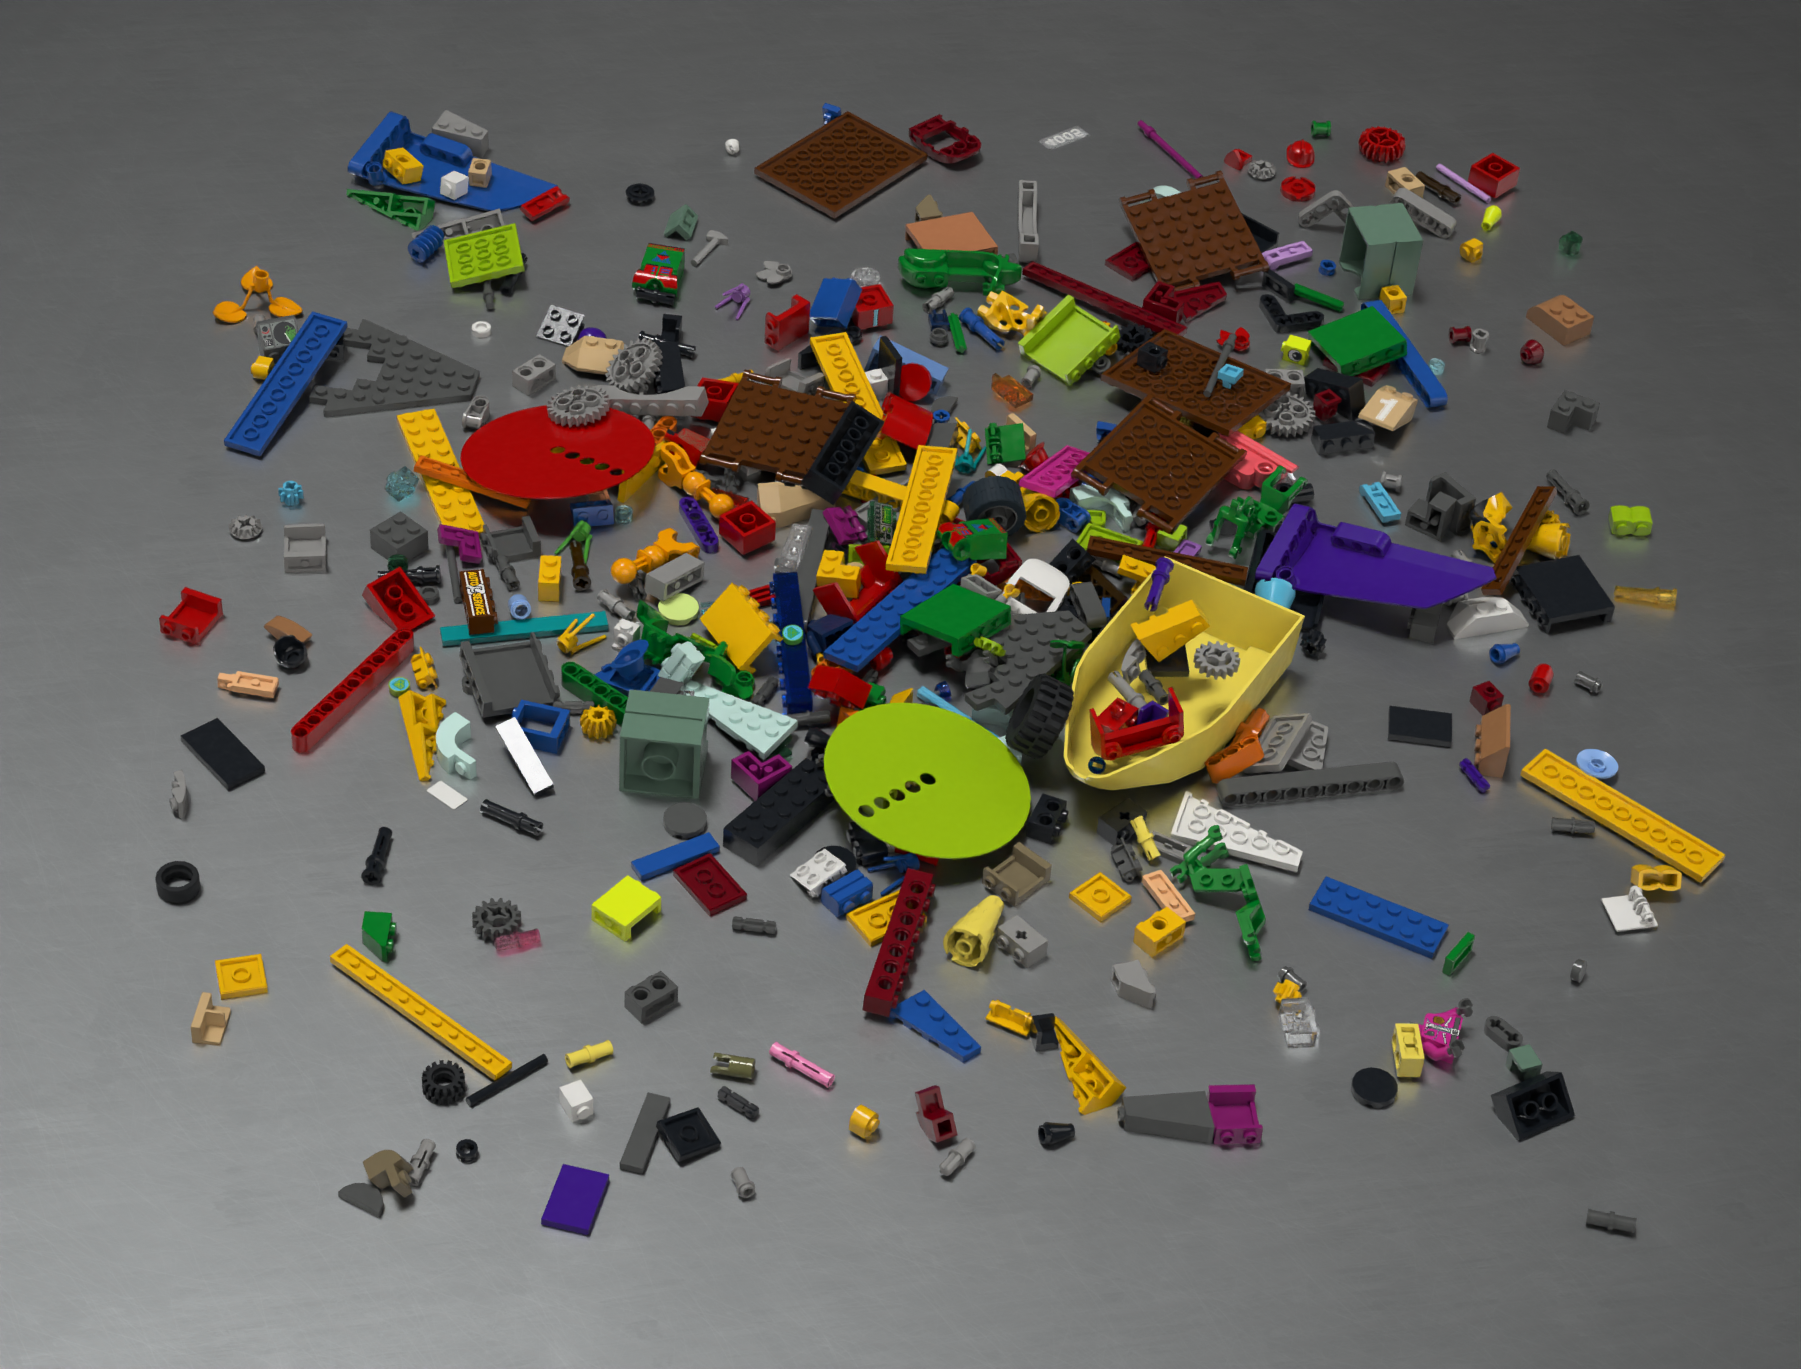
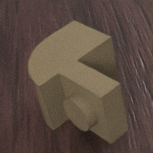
M382 1150L363 1161L369 1180L381 1190L391 1184L392 1188L404 1198L413 1193L409 1184L411 1178L408 1174L413 1170V1167L397 1152Z

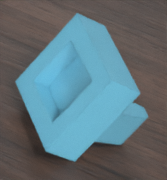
M1226 363L1218 371L1217 378L1223 380V387L1230 389L1231 384H1235L1243 376L1244 369Z

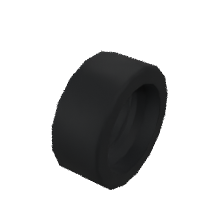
M185 861L169 862L163 865L156 873L155 880L158 895L167 902H187L199 892V873L197 868L191 863ZM175 877H185L191 880L188 884L181 887H170L165 884L168 880Z

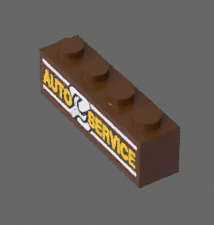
M484 569L459 571L461 596L469 635L494 633V624H498L497 612H495V602L493 600L492 588H490L489 577H485Z

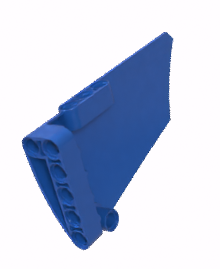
M392 111L386 115L348 164V173L367 179L372 186L384 184L396 189L488 212L499 208L501 211L520 208L522 204L558 186L491 163L492 175L487 188L469 186L468 181V192L455 200L440 194L441 177L453 171L468 176L472 160L477 157L473 156L472 150L465 144L433 133L428 134L427 137L413 133L410 129L409 119ZM402 147L424 165L421 181L402 184L383 167L385 151Z

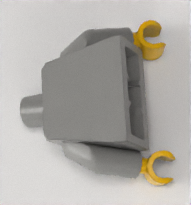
M977 563L971 565V574L961 577L960 587L1004 604L1008 602L1007 599L1009 597L1016 598L1020 594V590L1015 588L1014 585L1007 584L1002 595L1001 589L982 578L986 574L987 568Z

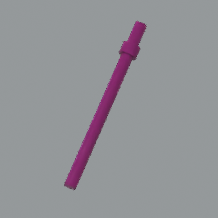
M1142 120L1137 123V126L1144 131V134L1149 139L1152 138L1195 179L1203 177L1167 144L1153 127L1148 126Z

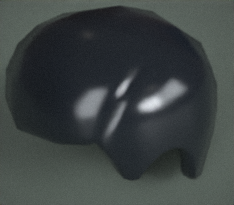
M294 635L282 636L275 642L273 647L277 662L287 669L299 667L305 662L308 655L305 644Z

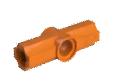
M1262 708L1253 709L1247 720L1241 722L1238 726L1235 738L1231 744L1248 735H1257L1260 738L1263 729L1269 722L1270 716L1266 713V710Z

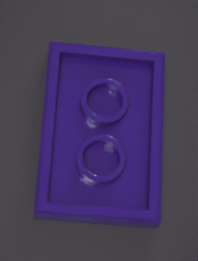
M563 1164L541 1218V1225L588 1235L608 1185L609 1174Z

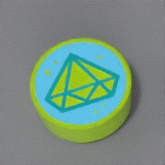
M395 677L389 681V693L393 696L399 697L410 690V682L404 677Z

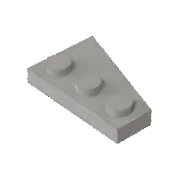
M1312 721L1286 764L1301 771L1322 769L1328 727Z

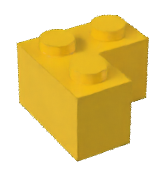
M824 550L816 575L817 587L837 582L846 597L857 598L861 587L860 567L845 565L844 552Z

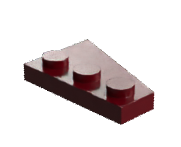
M1220 282L1175 291L1173 298L1185 302L1182 319L1187 323L1226 300L1227 293Z

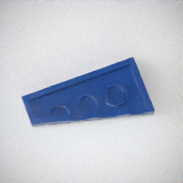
M925 990L898 1003L896 1009H891L889 1015L891 1018L900 1019L903 1021L904 1026L910 1030L914 1028L922 1033L921 1037L927 1041L932 1040L939 1044L940 1049L962 1063L981 1053V1046Z

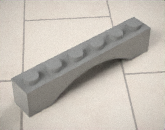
M1019 180L1017 196L1019 261L1026 263L1037 262L1039 246L1036 221L1037 181Z
M596 385V389L602 388V391H606V394L609 395L611 405L609 408L630 415L702 416L709 403L705 387L686 386L663 394L638 395L625 392L615 385Z

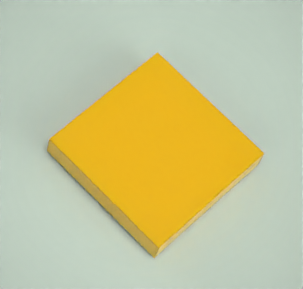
M1101 872L1069 893V898L1100 923L1130 903L1132 899L1130 894Z
M261 954L215 960L221 1000L268 993Z

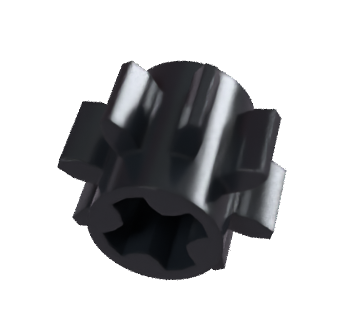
M1311 629L1309 633L1304 632L1301 637L1300 646H1302L1307 654L1315 656L1317 652L1322 653L1326 647L1324 644L1327 639H1324V635L1320 631Z

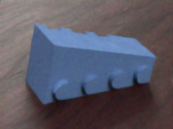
M880 337L871 351L864 372L878 369ZM891 341L902 357V366L908 363H916L927 368L932 378L929 393L937 394L949 368Z

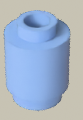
M516 594L509 599L508 608L514 618L525 619L529 616L531 606L525 596Z

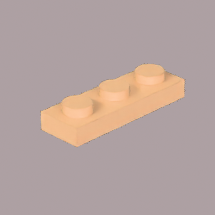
M1162 870L1142 876L1141 882L1162 909L1165 907L1170 908L1186 922L1194 920L1195 912Z

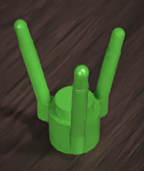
M583 520L579 521L554 554L558 555L572 538L579 542L585 540L583 556L586 565L592 535L589 534L591 526Z

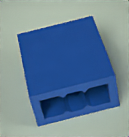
M824 278L811 307L810 320L817 327L847 328L862 289L851 278Z

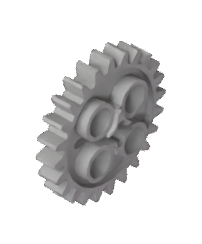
M637 338L635 343L631 340L629 346L624 344V349H618V355H613L614 360L608 362L611 366L606 368L608 371L605 374L607 377L606 381L609 385H615L617 388L628 393H632L633 389L638 392L640 386L645 388L644 383H651L650 378H655L656 375L654 373L660 371L657 367L662 364L660 360L663 358L660 347L651 339L647 340L646 338H643L642 341Z
M579 385L576 389L570 387V390L563 389V393L557 392V396H552V400H548L547 412L548 417L551 418V421H555V424L561 423L562 426L568 424L569 427L576 424L579 427L581 423L587 425L589 421L594 423V419L600 420L601 416H606V412H609L611 405L609 395L606 394V391H602V388L596 389L595 386L589 388L588 385L581 388Z
M1288 392L1258 415L1267 423L1266 431L1271 430V434L1277 432L1278 436H1281L1283 433L1286 437L1289 434L1295 437L1296 433L1303 435V431L1308 432L1309 428H1312L1315 420L1314 406L1309 405L1310 401L1304 402V397L1297 398L1298 394L1291 396L1290 392Z

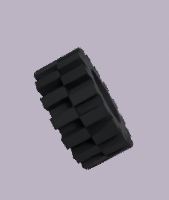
M439 1060L440 1064L438 1065L436 1062H433L432 1067L428 1065L426 1071L423 1070L422 1073L423 1095H426L427 1100L431 1099V1102L434 1104L439 1101V1105H443L444 1101H447V1104H452V1099L455 1102L458 1101L459 1096L462 1097L464 1095L463 1091H465V1073H463L462 1067L459 1068L457 1063L452 1065V1061L449 1060L447 1064H444V1060ZM439 1080H449L452 1083L448 1085H438L435 1082Z

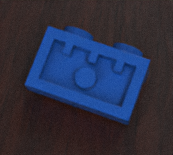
M609 499L570 503L574 527L581 520L587 522L591 527L614 524L613 504Z

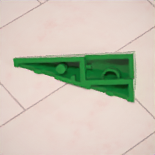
M347 189L346 193L347 196L416 231L423 230L433 219L436 201L430 198Z

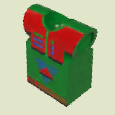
M648 243L641 263V269H638L633 277L632 289L638 291L639 286L652 290L656 288L661 292L675 294V297H677V287L685 269V248Z
M995 518L962 521L959 524L947 522L940 525L937 529L938 540L958 561H964L968 558L971 560L1006 559L1008 532Z

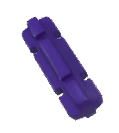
M1468 758L1463 759L1459 763L1461 769L1480 792L1484 793L1490 788V784Z

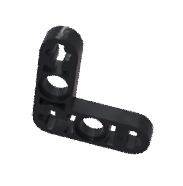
M1265 294L1260 297L1259 308L1277 333L1297 332L1323 326L1324 314L1319 311L1286 315L1273 295Z

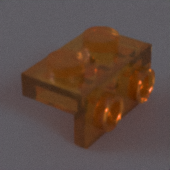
M997 373L992 375L991 389L1014 408L1033 400L1034 394L1010 375L1003 378Z

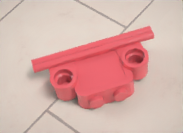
M1235 431L1229 437L1219 434L1220 438L1239 449L1243 448L1247 451L1243 461H1240L1224 478L1240 489L1248 490L1253 486L1262 488V483L1280 465L1286 468V473L1281 475V479L1277 483L1287 479L1288 472L1292 474L1299 468V466L1239 431Z

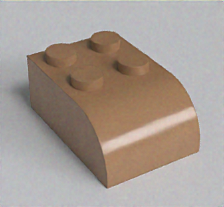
M1558 295L1535 305L1526 314L1527 319L1563 346L1590 335L1594 320L1593 315L1565 295Z

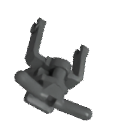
M977 649L966 661H961L952 654L946 655V659H948V662H946L947 667H951L958 672H966V688L984 687L994 683L988 677V670L1000 664L998 663V657L992 654L990 650L982 651Z

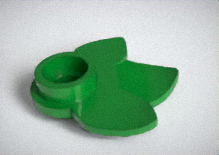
M740 671L736 674L734 684L731 686H726L718 678L715 679V682L724 687L721 692L746 700L753 694L752 687L755 680L750 672Z

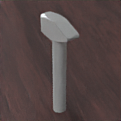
M710 230L706 235V240L710 242L691 260V265L697 266L717 244L728 245V238L721 232Z

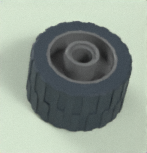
M989 476L972 483L963 494L962 503L966 521L995 518L1008 532V536L1017 532L1025 523L1026 510L1020 487L1014 480L1008 477Z

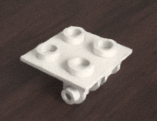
M823 849L816 853L808 862L799 866L790 876L807 888L810 897L814 898L815 896L819 897L822 893V888L828 886L827 880L831 884L844 877L848 871L845 868V863L826 849Z
M1632 886L1629 895L1601 898L1616 932L1658 927L1654 913L1650 910V905L1643 896L1640 887Z

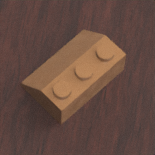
M1505 704L1483 715L1480 725L1476 724L1475 737H1478V739L1475 740L1474 751H1478V753H1475L1474 766H1477V770L1483 776L1503 778L1510 750V704Z

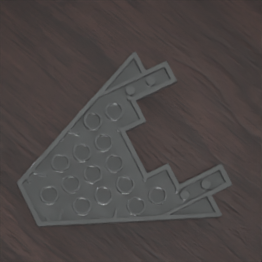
M362 319L358 330L350 328L345 330V346L369 349L367 361L383 363L377 380L357 379L353 390L314 385L309 396L310 403L326 405L323 410L324 417L471 401L480 378V371L416 343L404 335L396 334L368 320Z
M1070 611L1011 615V625L988 638L1004 646L1003 649L1006 650L1004 656H997L1000 665L988 670V677L994 683L965 693V701L975 711L995 705L1004 715L1009 714L1016 707L1023 691L1036 675L1045 673L1050 676L1062 665L1063 648L1050 647V641L1076 640L1086 644L1092 638V631ZM917 629L915 631L919 635L908 639V647L918 657L952 645V643ZM974 647V648H972L971 650H969L968 652H966V653H964V654L966 655V654L972 653V652H974L975 650L980 649V648ZM1067 649L1066 661L1079 649Z

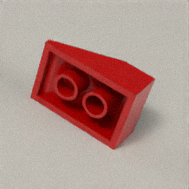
M401 567L367 584L362 593L363 598L372 611L394 631L399 628L413 630L435 618V614Z

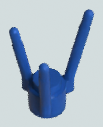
M908 853L884 857V861L894 862L870 867L867 871L872 872L897 866L901 873L904 872L906 874L907 868L918 870L920 863L916 854ZM905 875L888 886L880 895L884 896L903 883Z

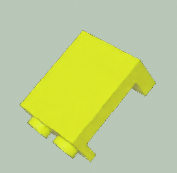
M627 875L591 904V920L626 942L631 938V928L651 911L656 914L661 912V896L642 885L638 880H634Z

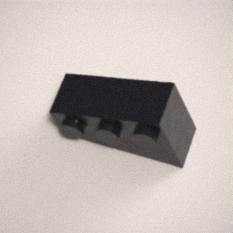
M1320 368L1315 369L1304 377L1306 395L1314 399L1315 394L1331 389L1342 399L1338 403L1337 413L1350 421L1358 419L1359 413L1366 405L1362 378Z

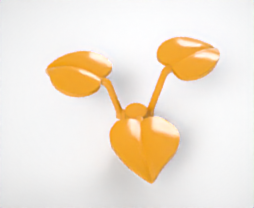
M255 266L241 279V286L248 290L242 306L239 307L234 302L224 301L216 305L213 315L228 323L243 321L247 315L243 310L252 291L259 293L267 291L269 302L272 303L269 305V311L276 317L297 316L303 310L288 298L277 297L274 300L270 291L273 282L269 278V273Z

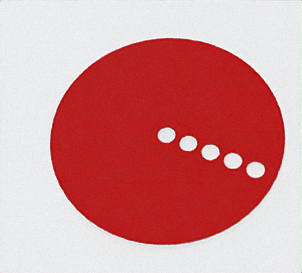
M547 405L519 410L485 424L467 439L462 448L460 459L463 470L468 477L491 491L519 498L561 499L599 492L630 479L639 473L651 460L655 450V440L652 432L643 422L630 414L613 408H609V412H606V416H601L600 420L594 419V423L589 421L587 425L581 423L579 427L576 424L569 427L568 424L562 426L561 423L555 424V421H551V418L548 417ZM557 447L565 449L562 453L551 452L553 448ZM569 453H578L580 455L574 459L565 457ZM586 458L595 460L591 464L580 463L581 460ZM599 464H607L609 465V468L604 470H598L595 468V466ZM616 469L624 471L621 475L610 474L612 470Z

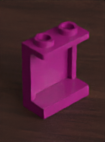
M1255 1084L1208 1086L1206 1097L1215 1127L1213 1134L1214 1144H1254L1261 1142L1263 1126L1258 1122L1254 1102L1256 1095Z

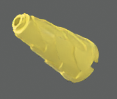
M995 895L986 897L948 930L943 939V946L946 954L950 952L953 955L951 960L966 967L977 966L979 962L983 961L1004 909V902L1001 898Z

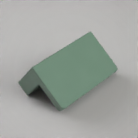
M687 204L683 205L670 215L664 235L667 237L677 231L685 240L689 239L692 236L698 215Z

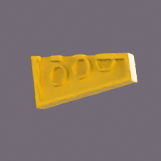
M664 440L655 446L651 460L639 473L620 483L617 501L625 503L659 467L666 463L660 456L661 446L667 443V441Z

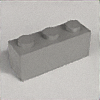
M685 553L647 573L645 592L665 601L702 581L705 562Z

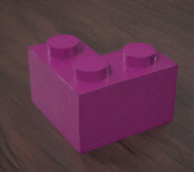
M747 751L731 760V779L755 801L792 770V765L780 754L761 763L750 751Z

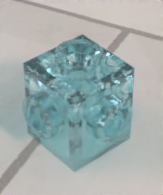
M404 466L397 472L393 471L388 475L385 490L399 502L405 497L409 498L414 493L419 478Z

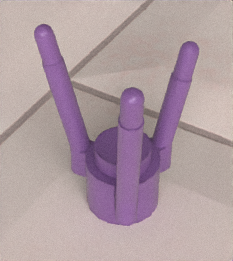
M743 283L724 292L723 296L731 295L715 305V308L718 309L731 299L737 303L743 302L735 318L736 320H739L747 303L750 302V289Z

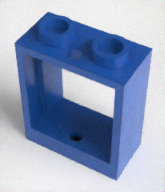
M521 700L518 707H514L512 712V718L515 717L519 725L523 718L554 724L551 733L521 728L533 749L554 754L558 753L570 727V710Z

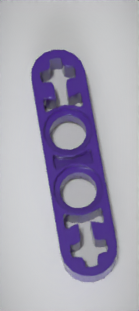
M692 497L681 498L679 501V512L700 549L705 553L716 552L719 539L699 504ZM692 517H697V518H700V519H699V520H692V519H690V518H692ZM698 530H706L707 532H698Z

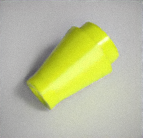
M1492 205L1485 209L1481 224L1483 230L1489 231L1501 219L1502 212L1499 207Z

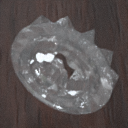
M859 267L852 271L851 279H854L859 286H872L878 284L880 274L873 268Z

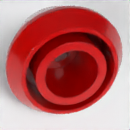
M884 648L869 662L873 669L881 671L891 663V659H893L891 648Z

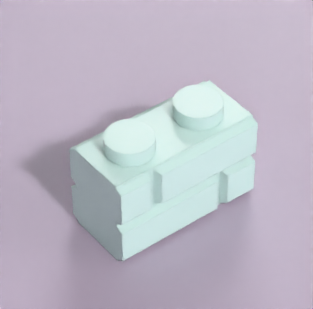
M691 642L678 643L671 649L672 655L661 663L662 669L658 676L679 681L685 685L700 667L705 657L700 651L696 650L697 648Z

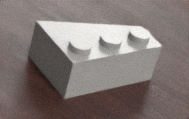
M448 110L443 112L432 127L433 134L467 145L472 150L473 156L482 158L489 149L488 130Z

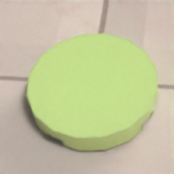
M678 593L665 601L660 600L658 612L669 621L668 624L676 626L687 625L691 620L697 619L699 605L694 597Z

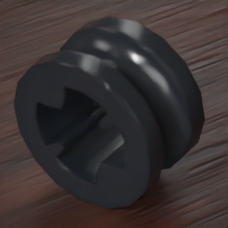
M464 1139L458 1142L456 1146L457 1159L466 1163L475 1160L478 1154L476 1142L471 1139ZM464 1149H469L470 1153H464Z

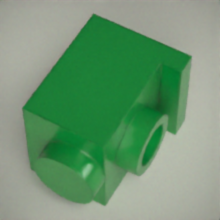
M869 682L868 684L872 685L863 709L886 703V696H884L886 693L885 687Z

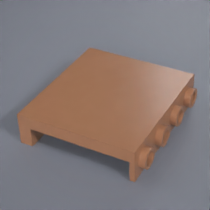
M973 212L906 224L905 240H913L919 249L982 251L998 254L997 244Z

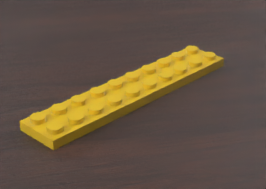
M847 333L811 337V348L830 390L848 395L850 393L856 394L855 403L879 419H882L884 413ZM887 436L883 440L876 437L862 459L868 474L871 475L903 471L907 467V463L896 440Z
M435 409L396 415L398 426L414 464L422 455L460 468ZM419 473L439 524L478 531L480 538V533H483V525L485 524L470 490Z
M918 445L887 557L886 570L915 574L927 573L957 458V448Z
M1547 749L1539 753L1521 770L1520 776L1700 883L1724 861V853L1595 777L1587 775L1578 767Z

